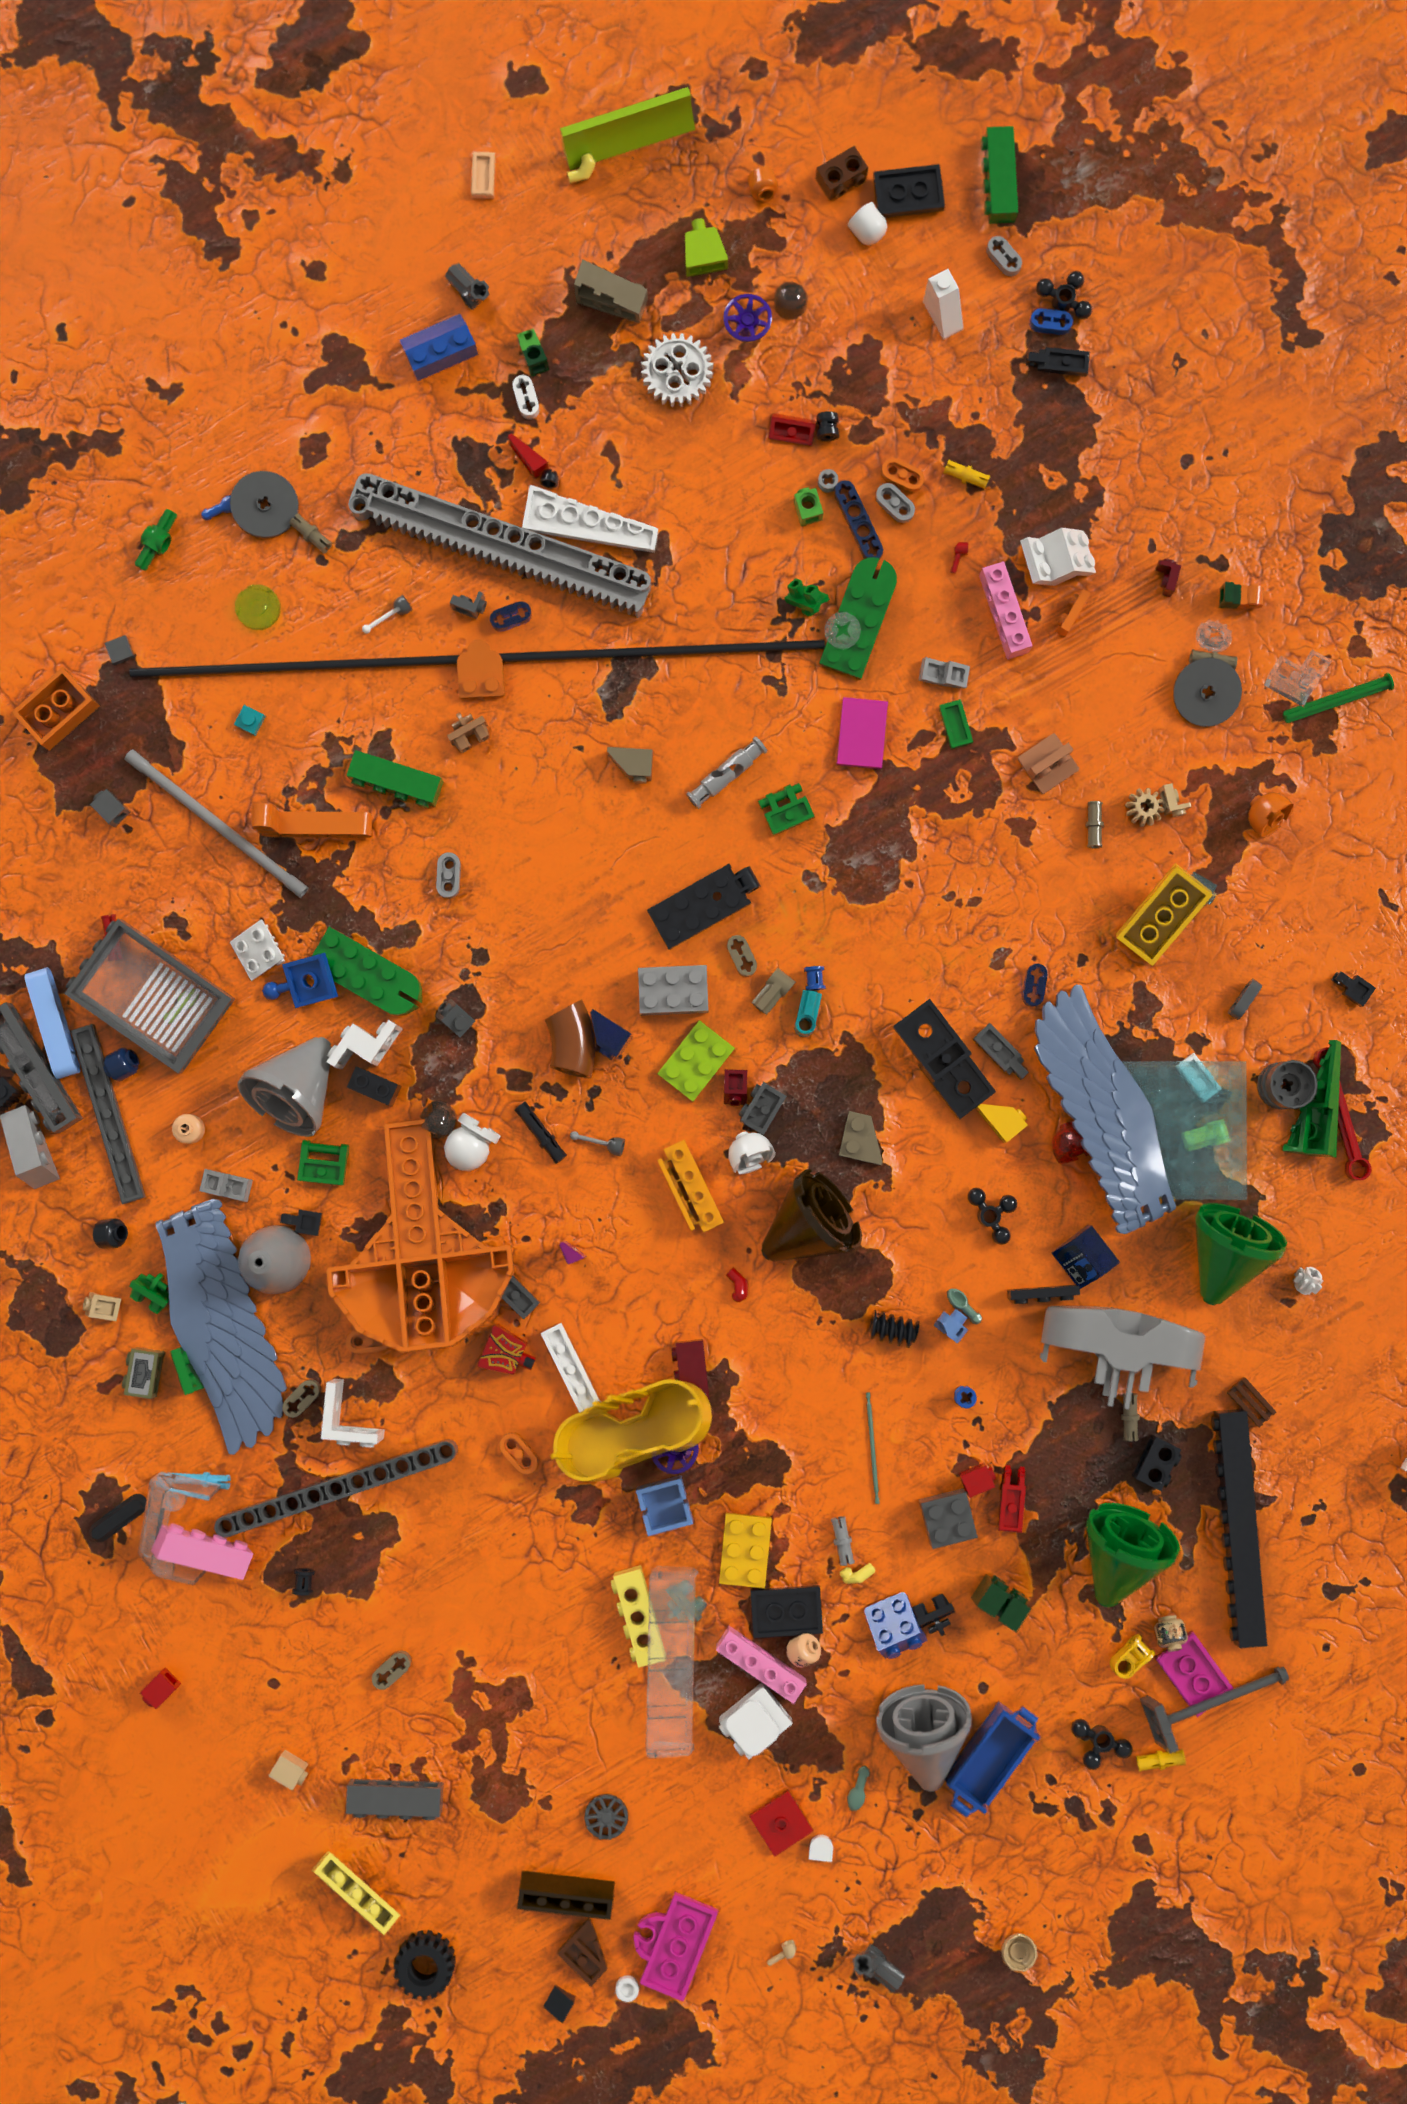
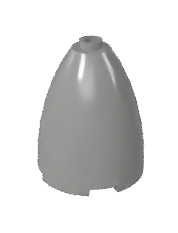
M281 1225L264 1227L252 1233L241 1246L238 1255V1266L243 1279L252 1288L267 1294H281L295 1289L303 1281L311 1265L310 1249L305 1239L293 1229Z

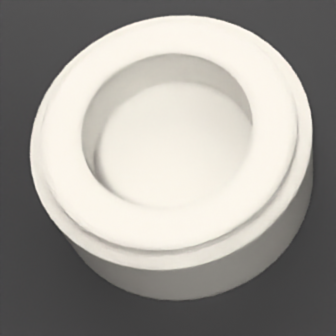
M630 1975L622 1976L616 1983L617 1997L623 2002L635 2000L639 1993L638 1981Z

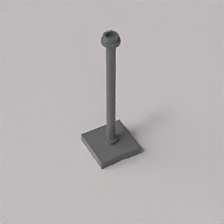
M1275 1667L1274 1673L1170 1715L1166 1714L1163 1704L1150 1696L1140 1698L1155 1743L1171 1754L1179 1750L1171 1730V1724L1276 1682L1283 1685L1289 1680V1676L1284 1667Z

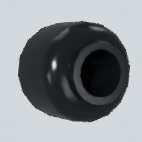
M103 1219L95 1224L92 1236L99 1248H118L125 1243L128 1230L120 1219Z

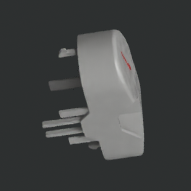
M1050 1306L1046 1309L1041 1338L1044 1348L1043 1353H1040V1358L1043 1362H1047L1049 1345L1095 1353L1098 1357L1095 1383L1104 1384L1102 1395L1109 1396L1107 1405L1112 1407L1114 1397L1116 1398L1120 1370L1129 1371L1124 1409H1129L1135 1372L1142 1369L1139 1391L1149 1392L1153 1363L1191 1369L1188 1387L1193 1388L1197 1385V1380H1195L1196 1371L1201 1370L1206 1337L1199 1331L1136 1311L1099 1306Z

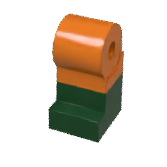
M1225 582L1220 587L1219 608L1263 607L1264 588L1258 585H1237L1234 582Z

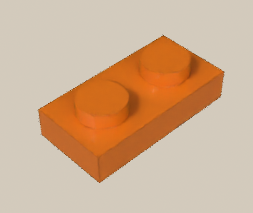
M1083 589L1080 595L1075 593L1069 603V606L1072 607L1069 614L1063 613L1057 624L1061 626L1057 632L1063 637L1067 635L1089 598L1090 592Z

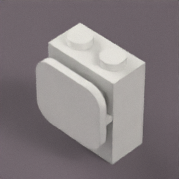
M761 1682L719 1717V1723L721 1724L719 1728L726 1737L731 1736L735 1742L733 1745L741 1756L745 1754L750 1759L760 1754L778 1738L779 1734L792 1725V1718L767 1686Z

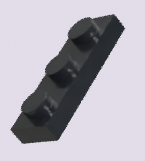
M1078 1285L1010 1289L1007 1290L1008 1299L1014 1300V1304L1028 1303V1299L1037 1298V1302H1049L1051 1297L1059 1296L1060 1300H1074V1295H1080V1287Z

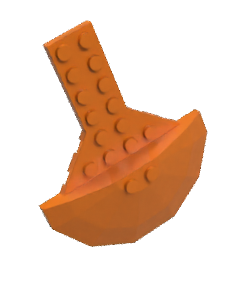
M430 1119L384 1124L392 1214L350 1265L326 1268L328 1293L358 1333L401 1353L454 1347L494 1315L514 1273L512 1246L487 1248L439 1210Z

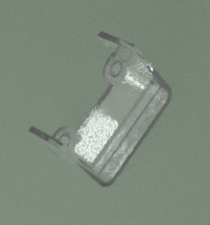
M160 1472L150 1480L138 1555L154 1575L194 1585L206 1573L204 1570L157 1559L151 1550L161 1525L168 1526L170 1511L180 1510L185 1505L187 1496L210 1500L220 1490V1484L166 1472Z

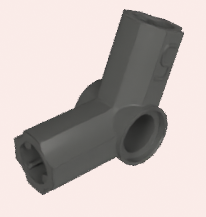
M459 263L453 264L445 274L446 280L460 293L462 300L470 309H475L489 296V286L487 283L474 279Z
M872 1944L853 1959L854 1971L858 1975L865 1974L869 1978L874 1977L892 1992L899 1989L905 1978V1974L889 1962L886 1956Z

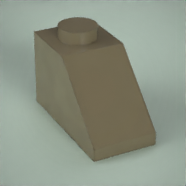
M607 747L609 758L628 779L633 780V783L645 784L646 781L652 780V749Z

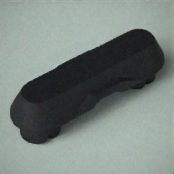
M141 1494L130 1496L90 1527L89 1535L91 1539L95 1542L106 1541L144 1513L148 1506L147 1499Z

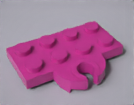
M674 1892L666 1914L655 1912L647 1914L640 1919L638 1927L641 1929L650 1928L653 1931V1935L649 1938H644L639 1932H634L636 1952L641 1958L647 1960L640 1984L684 2001L718 1914V1909Z

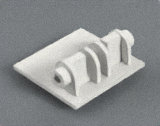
M262 919L230 941L251 981L274 965H280L285 962V955L277 947L279 945L278 942H274L275 937L271 935L268 929L269 926L265 925Z

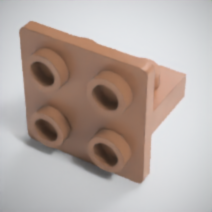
M1055 733L1018 757V761L1041 794H1045L1079 770V767L1070 755L1073 748L1069 742L1063 745Z

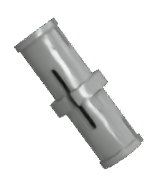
M836 1517L832 1518L831 1522L835 1534L833 1541L838 1549L840 1566H846L847 1562L851 1565L855 1561L850 1543L852 1538L848 1535L846 1517H838L839 1521Z

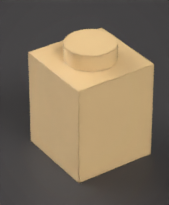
M284 1750L270 1772L269 1777L293 1790L297 1784L301 1786L308 1773L305 1769L308 1763Z

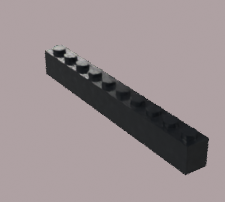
M1243 1409L1214 1411L1211 1424L1213 1431H1216V1440L1213 1442L1215 1454H1218V1463L1215 1465L1217 1477H1220V1487L1217 1488L1219 1501H1222V1510L1219 1511L1221 1524H1224V1533L1221 1535L1223 1547L1226 1548V1557L1223 1558L1225 1571H1228V1580L1225 1581L1227 1594H1230V1604L1227 1605L1229 1618H1232V1627L1229 1628L1230 1639L1239 1648L1264 1647L1268 1645L1247 1411Z

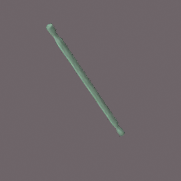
M867 1392V1414L875 1504H879L873 1419L870 1403L871 1396L870 1392Z

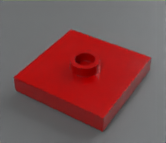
M789 1789L749 1814L750 1819L774 1857L814 1832Z

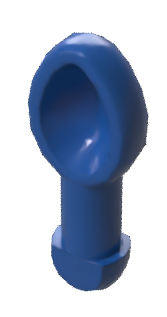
M231 495L224 497L219 504L209 509L205 508L201 512L202 518L204 520H211L212 517L222 512L232 513L230 508Z

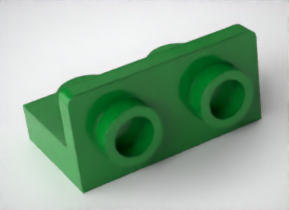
M182 1347L171 1350L170 1354L183 1394L187 1395L204 1388L187 1357L186 1351Z

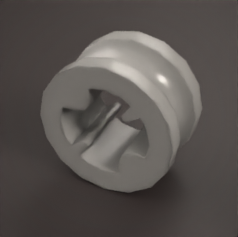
M831 469L823 470L818 479L819 488L824 492L834 491L838 483L837 473ZM825 477L828 479L829 477H832L833 484L827 483L825 485L823 478Z

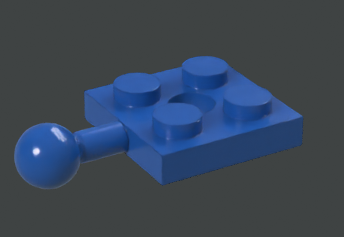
M325 953L282 964L287 982L282 984L268 982L263 987V995L269 1000H275L281 993L290 991L295 1008L338 997ZM308 974L314 979L313 986L308 985L306 981Z

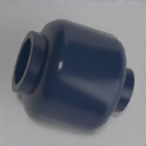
M120 1048L105 1057L104 1072L109 1078L122 1081L137 1072L139 1058L134 1051Z

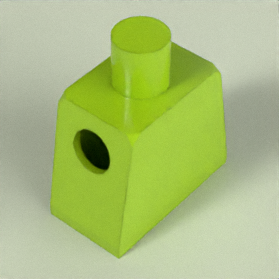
M702 218L693 220L691 222L693 231L685 233L686 276L728 269V257L717 228H706L705 221Z

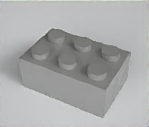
M707 965L638 968L641 1016L708 1013Z

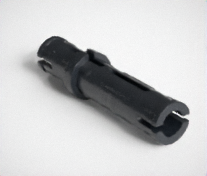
M526 1101L514 1110L537 1138L541 1149L544 1148L555 1164L567 1156L556 1142L554 1134L551 1135Z

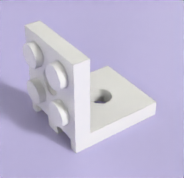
M333 1379L327 1382L321 1439L337 1440L336 1444L350 1445L351 1442H360L362 1447H374V1444L383 1440L385 1429L339 1425L344 1379Z

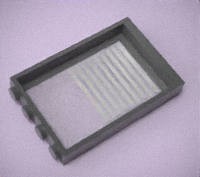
M117 919L116 922L113 920L106 929L107 935L103 940L99 939L92 949L94 953L90 959L86 958L79 967L81 971L77 977L73 976L66 985L67 991L64 994L178 1074L183 1073L235 998L124 920Z

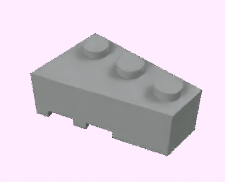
M24 1105L1 1114L0 1120L15 1176L34 1189L59 1180L60 1177L39 1126L40 1119L36 1111H32Z

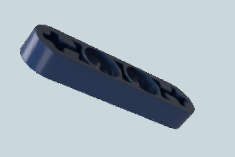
M847 480L840 481L835 487L834 495L863 558L875 557L880 560L883 554V546L854 485ZM842 487L845 490H850L848 492L850 501L846 505H844L847 502L845 494H840ZM856 506L860 509L861 513L857 517H852L848 514V509ZM861 526H866L870 534L867 537H861L858 535L857 529ZM871 540L872 548L874 550L878 549L876 556L868 554L870 548L866 542Z

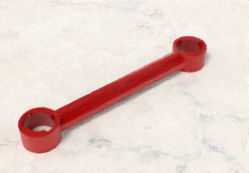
M1329 1047L1321 1048L1315 1052L1313 1063L1318 1069L1321 1067L1319 1065V1056L1321 1053H1327ZM1340 1083L1338 1127L1348 1158L1345 1164V1173L1352 1180H1365L1371 1174V1164L1361 1156ZM1354 1162L1360 1163L1362 1167H1365L1363 1176L1359 1177L1352 1174L1351 1166Z

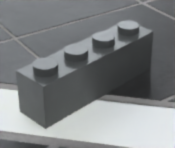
M351 1779L347 1785L346 1814H352L355 1818L376 1815V1818L380 1819L389 1818L390 1816H399L400 1819H412L413 1816L422 1817L424 1820H435L436 1817H440L443 1809L444 1782Z

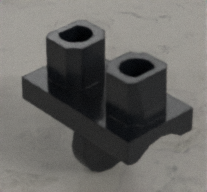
M940 1594L932 1598L936 1608L935 1611L928 1614L923 1603L912 1607L920 1628L935 1622L934 1625L927 1629L930 1634L939 1631L942 1637L945 1635L943 1628L951 1625L948 1618L941 1622L939 1620L955 1613V1609L952 1603L949 1604L945 1596Z

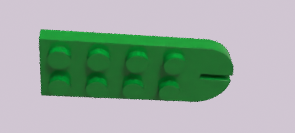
M875 557L863 559L855 566L819 662L823 666L862 679L897 583V575L893 566L883 560L877 579L873 578L879 563V558Z
M330 926L328 927L312 956L321 953L326 954L334 982L395 1016H403L419 1008L417 1005L399 996L400 992H403L422 1003V986L416 976Z

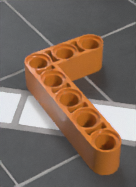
M254 803L252 804L251 828L265 837L368 838L372 837V813L279 811L272 804Z

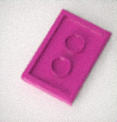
M843 697L837 765L882 769L888 701Z
M1193 1631L1187 1634L1188 1641L1181 1645V1650L1168 1652L1167 1648L1155 1657L1189 1707L1234 1689ZM1201 1712V1713H1199V1714H1196V1716L1198 1717V1716H1200L1201 1714H1203L1204 1712Z

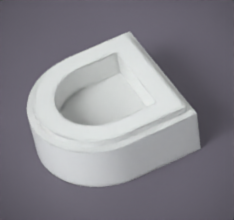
M826 1835L815 1836L810 1842L809 1860L832 1862V1841Z

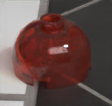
M1072 1122L1062 1124L1059 1127L1060 1130L1052 1138V1151L1056 1161L1059 1164H1066L1079 1160L1077 1156L1083 1153L1085 1156H1088L1089 1154L1081 1145L1083 1138L1073 1128Z

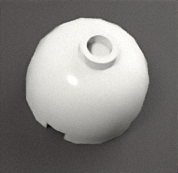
M742 1132L736 1136V1140L731 1144L728 1158L735 1173L738 1171L739 1174H746L762 1168L759 1163L765 1160L767 1163L772 1161L775 1157V1150L769 1140L762 1134Z

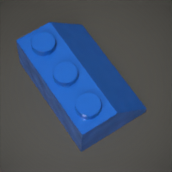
M461 314L399 340L417 381L478 355L476 344Z

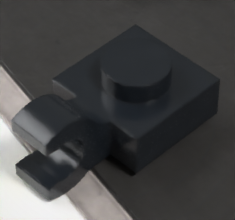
M1341 971L1339 973L1336 972L1331 979L1337 985L1346 988L1342 995L1359 1007H1363L1376 989L1360 976L1354 975L1351 979Z
M299 1209L298 1216L283 1213L280 1223L296 1225L295 1232L319 1236L323 1213Z

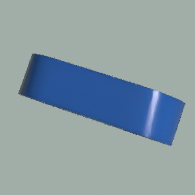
M1039 308L1032 313L1029 322L1030 327L1036 332L1064 335L1070 331L1073 318L1066 311ZM1038 316L1042 317V324H1038ZM1060 319H1064V323H1066L1064 327H1060Z

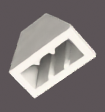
M946 269L928 278L923 303L943 340L963 330L959 287L949 269Z

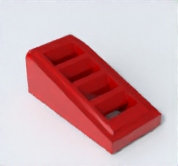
M512 433L508 435L510 447L533 478H538L544 470L549 469L548 462Z

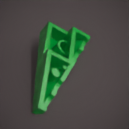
M1329 1040L1328 1044L1330 1047L1325 1058H1322L1319 1063L1321 1067L1316 1076V1094L1311 1102L1304 1107H1300L1301 1113L1296 1124L1292 1125L1290 1130L1292 1132L1288 1143L1284 1144L1282 1151L1315 1157L1336 1158L1341 1060L1340 1041Z

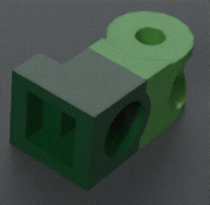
M532 328L516 334L530 376L533 377L549 371L548 360L535 330Z

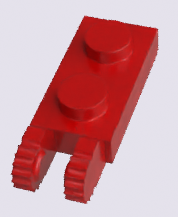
M1005 1465L1003 1483L1001 1485L998 1530L1022 1533L1026 1486L1024 1485L1025 1467L1020 1466L1018 1469L1017 1485L1010 1484L1011 1466Z

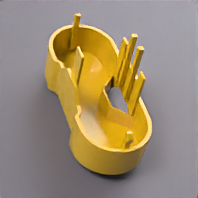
M673 1379L662 1380L617 1396H607V1400L592 1402L593 1406L570 1416L560 1425L554 1438V1453L550 1457L551 1460H556L559 1468L567 1476L575 1480L592 1482L609 1480L619 1476L625 1467L667 1451L682 1452L699 1444L707 1435L711 1425L712 1412L709 1400L704 1392L694 1384ZM648 1396L639 1415L622 1421L607 1413L610 1410L619 1409L618 1405L632 1404L634 1403L633 1399Z

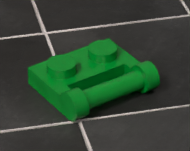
M303 1140L297 1180L344 1185L349 1145L341 1144V1146L311 1143L310 1140ZM309 1153L339 1155V1162L309 1159Z

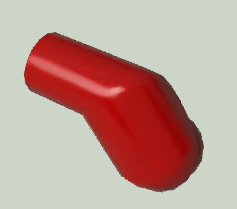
M733 1267L726 1276L734 1283L733 1300L741 1302L747 1298L748 1281Z

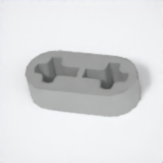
M995 236L991 238L987 246V254L1006 276L1012 277L1017 275L1022 265V259L1003 237ZM994 245H995L996 247L999 246V245L1002 246V247H1001V250L999 251V250L997 249V250L994 251V250H993ZM1008 261L1010 263L1015 262V268L1013 266L1007 267Z

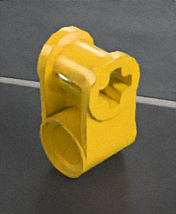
M1140 1634L1131 1637L1110 1659L1111 1670L1120 1678L1127 1679L1132 1677L1155 1655V1651L1149 1649L1143 1643ZM1121 1661H1127L1126 1669L1118 1671V1664Z

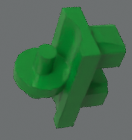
M794 579L787 586L789 594L785 597L786 603L801 608L802 613L806 616H812L819 612L820 605L829 600L828 594L820 592L818 586L813 584L804 586L802 580Z
M159 1273L155 1278L151 1274L147 1276L140 1274L129 1285L132 1288L130 1298L136 1302H142L146 1297L151 1300L148 1307L149 1310L155 1314L160 1313L169 1304L168 1285L163 1283L165 1275Z

